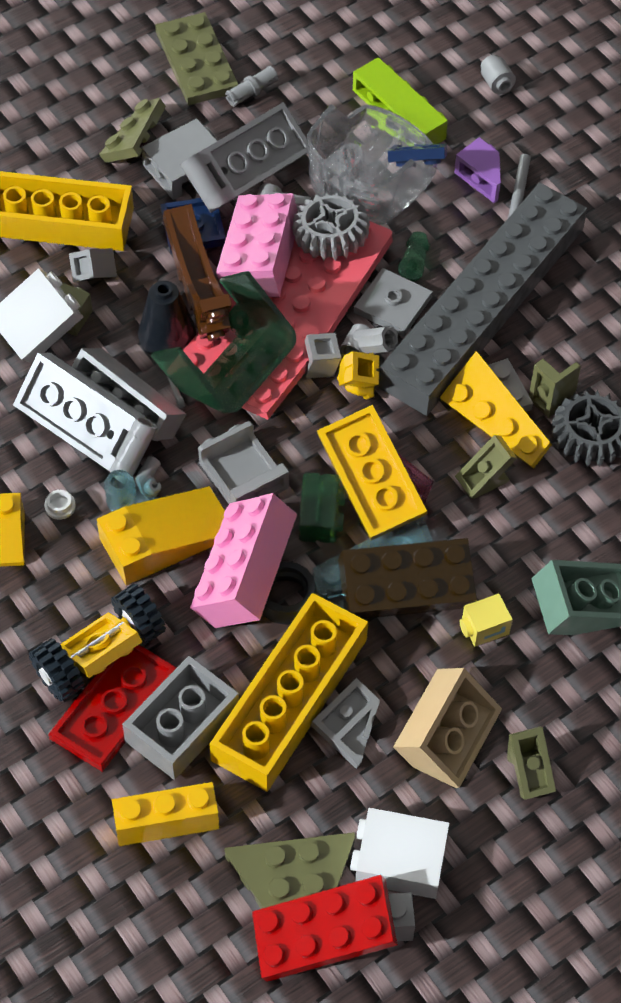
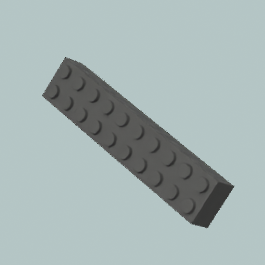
M539 182L379 367L378 388L428 416L441 400L440 396L476 351L480 354L583 231L587 207Z

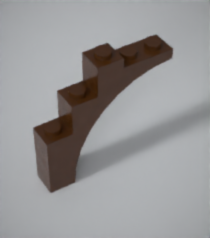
M192 204L164 210L163 220L180 282H183L189 308L193 310L200 339L208 337V341L222 339L226 337L225 333L229 332L231 328L228 314L232 304L229 293L224 294L214 276L202 242Z

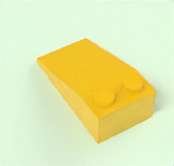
M208 486L124 506L96 520L99 539L127 586L213 547L215 536L219 532L224 519L225 510L211 487Z

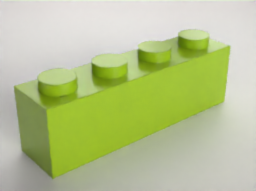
M377 57L353 71V91L412 146L415 144H439L446 140L448 120L444 114L431 106L424 96H420L411 87L409 82L397 75L390 65L385 64Z

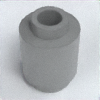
M490 55L482 61L481 74L495 94H503L510 91L516 82V77L505 60L497 55Z

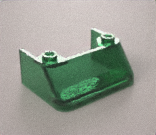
M249 271L224 276L219 280L236 302L230 310L228 318L231 330L237 337L204 374L194 365L181 347L154 351L151 355L182 393L221 413H233L240 410L296 344L295 330Z

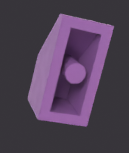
M479 137L456 154L454 173L490 201L496 203L499 198L501 183L499 152L494 146L486 143Z

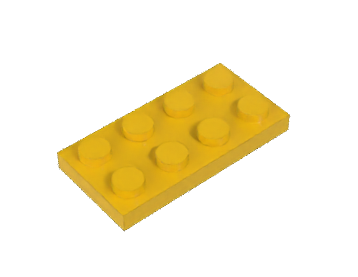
M373 405L317 430V434L371 541L427 515V510Z

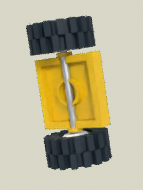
M133 583L111 598L113 609L118 614V618L108 612L60 644L54 638H50L29 652V659L32 661L33 668L37 670V675L41 677L43 684L48 687V690L56 699L63 701L84 687L83 678L79 671L88 678L97 675L118 658L131 653L137 645L141 644V646H144L165 632L166 627L164 626V620L161 618L162 615L157 611L156 604L151 602V597L145 594L143 588H139L137 584Z

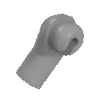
M152 456L147 457L135 477L141 494L149 498L156 497L161 490L160 482L157 483L154 478L161 463Z

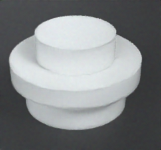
M65 490L51 492L44 504L48 516L57 520L70 517L76 508L74 497Z

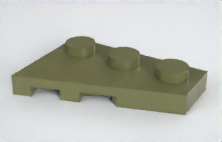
M161 98L144 99L135 106L134 109L136 111L131 117L126 118L120 124L121 129L105 142L106 146L99 154L105 163L140 156L142 152L140 144L147 142L150 137L147 131L157 124L166 108Z

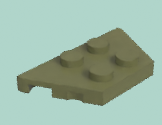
M355 833L225 848V858L234 866L240 875V880L247 890L252 892L256 903L262 909L338 887L343 877L349 854L355 843Z

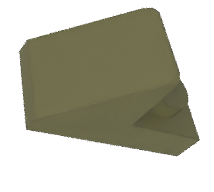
M494 435L455 477L469 497L475 499L506 484L509 478L504 472L517 457L502 436Z
M539 726L509 734L507 759L515 767L521 798L527 800L556 792L543 727Z

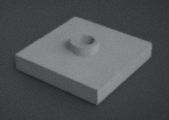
M382 268L355 304L354 313L382 327L393 326L397 333L404 337L431 300L433 291Z

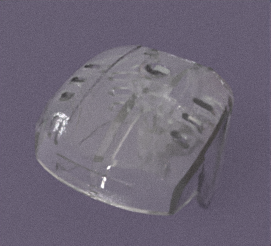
M331 104L321 114V117L307 134L311 185L316 195L320 197L325 196L326 192L329 195H335L339 192L341 197L348 194L351 200L358 199L359 204L364 205L369 221L383 225L391 221L414 202L427 188L437 169V164L425 165L424 160L413 161L412 159L402 167H397L396 162L388 163L387 151L395 144H402V147L414 146L415 144L433 143L416 126L389 110L377 106L364 105L345 116Z

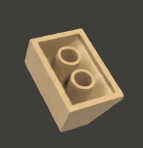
M465 668L437 669L393 748L413 768L454 788H460L502 708Z

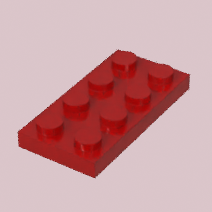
M382 875L252 911L261 978L266 982L398 945L386 879Z

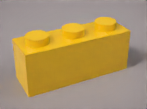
M213 782L112 799L119 846L219 829L218 809Z

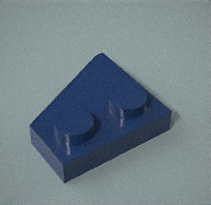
M395 144L387 151L388 163L396 162L397 167L411 166L413 161L424 160L425 165L440 164L441 159H445L448 155L447 144H415L414 146L402 147V144Z

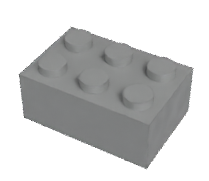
M188 656L122 724L125 742L175 780L212 741L239 701V693Z

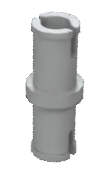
M268 66L254 76L249 75L245 77L244 82L225 92L227 101L231 106L235 107L251 96H258L262 89L279 80L277 72L272 66Z

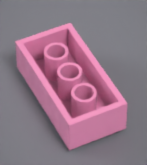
M293 193L238 196L216 271L222 292L224 294L229 293L230 298L280 297L295 240L292 226H294V214L298 210Z
M274 493L230 503L224 512V519L219 532L215 536L213 548L205 563V569L199 585L195 589V596L190 609L214 628L260 620L297 513Z

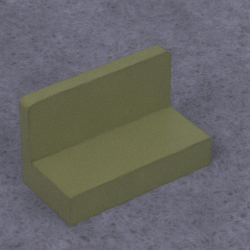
M544 359L534 365L529 396L533 404L548 418L555 414L556 409L562 405L565 398L571 400V396H573L574 392L576 393L581 365L575 362L561 373L556 371Z

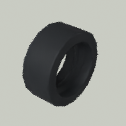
M283 561L280 562L273 584L282 580L295 581L303 586L305 591L304 598L297 604L289 606L278 605L268 598L262 614L274 623L288 625L295 619L312 593L316 594V583L314 576L307 568L299 563Z

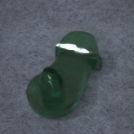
M418 231L413 232L406 242L407 250L398 269L401 277L412 282L422 277L426 251L430 249L427 235Z

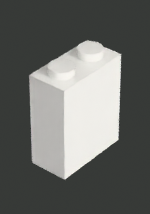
M37 269L0 302V333L21 360L30 363L34 362L38 353H44L83 318V315L78 310L80 304L70 293L66 295L62 291L60 286L63 284L52 271L47 273Z
M368 808L367 818H360L356 839L362 840L360 851H353L350 870L356 871L355 882L382 875L386 879L388 890L402 893L412 892L413 895L436 899L449 823Z

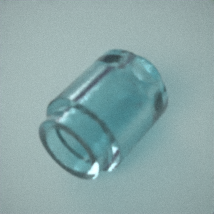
M124 470L111 472L104 482L108 508L115 511L124 506L136 504L137 495L134 478Z

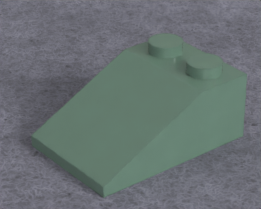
M551 560L531 578L548 634L578 635L621 626V564Z

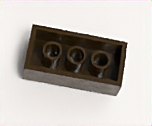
M468 538L342 550L338 558L344 609L362 619L464 609L465 605L477 601Z

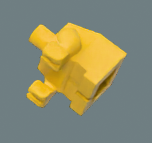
M356 351L344 355L339 363V374L337 376L339 386L345 387L348 392L362 396L366 400L373 398L374 386L379 385V371H376L379 369V355Z

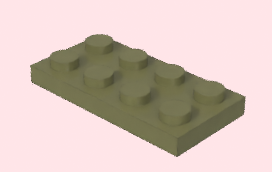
M205 12L155 24L156 34L188 106L227 96L225 92L238 85Z

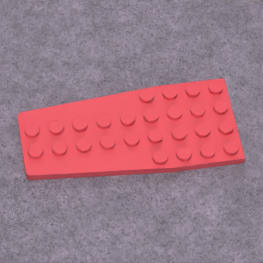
M369 221V235L365 239L364 246L358 247L357 253L349 252L347 258L342 255L338 256L336 261L333 257H327L323 261L320 255L312 258V255L304 253L303 249L298 247L294 240L280 297L230 298L232 306L228 318L231 328L229 332L225 333L226 337L215 341H208V337L200 339L198 332L169 366V371L172 372L173 377L269 420L306 373L309 363L305 345L306 336L309 334L333 333L392 244V231Z

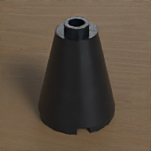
M159 281L149 289L138 329L139 343L145 352L157 354L158 358H177L196 335V327L177 286L169 281Z

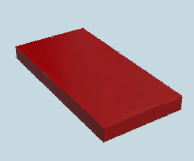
M137 645L131 653L118 658L109 664L103 672L92 678L49 732V739L103 772L125 744L122 724L177 667L144 647Z

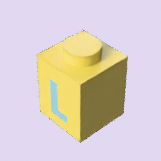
M498 593L465 605L462 619H460V627L464 636L470 637L474 647L509 635L513 619Z

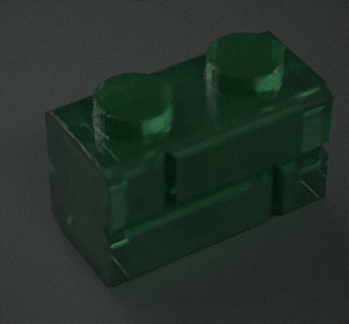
M303 474L299 540L334 543L336 542L337 531L343 532L344 513H338V506H345L346 490L344 487H340V478L337 474Z

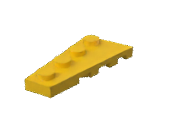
M477 351L440 396L444 403L491 438L494 435L502 436L513 453L533 469L552 446L550 441Z

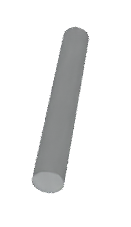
M522 154L519 159L508 218L523 202L531 160L528 154Z

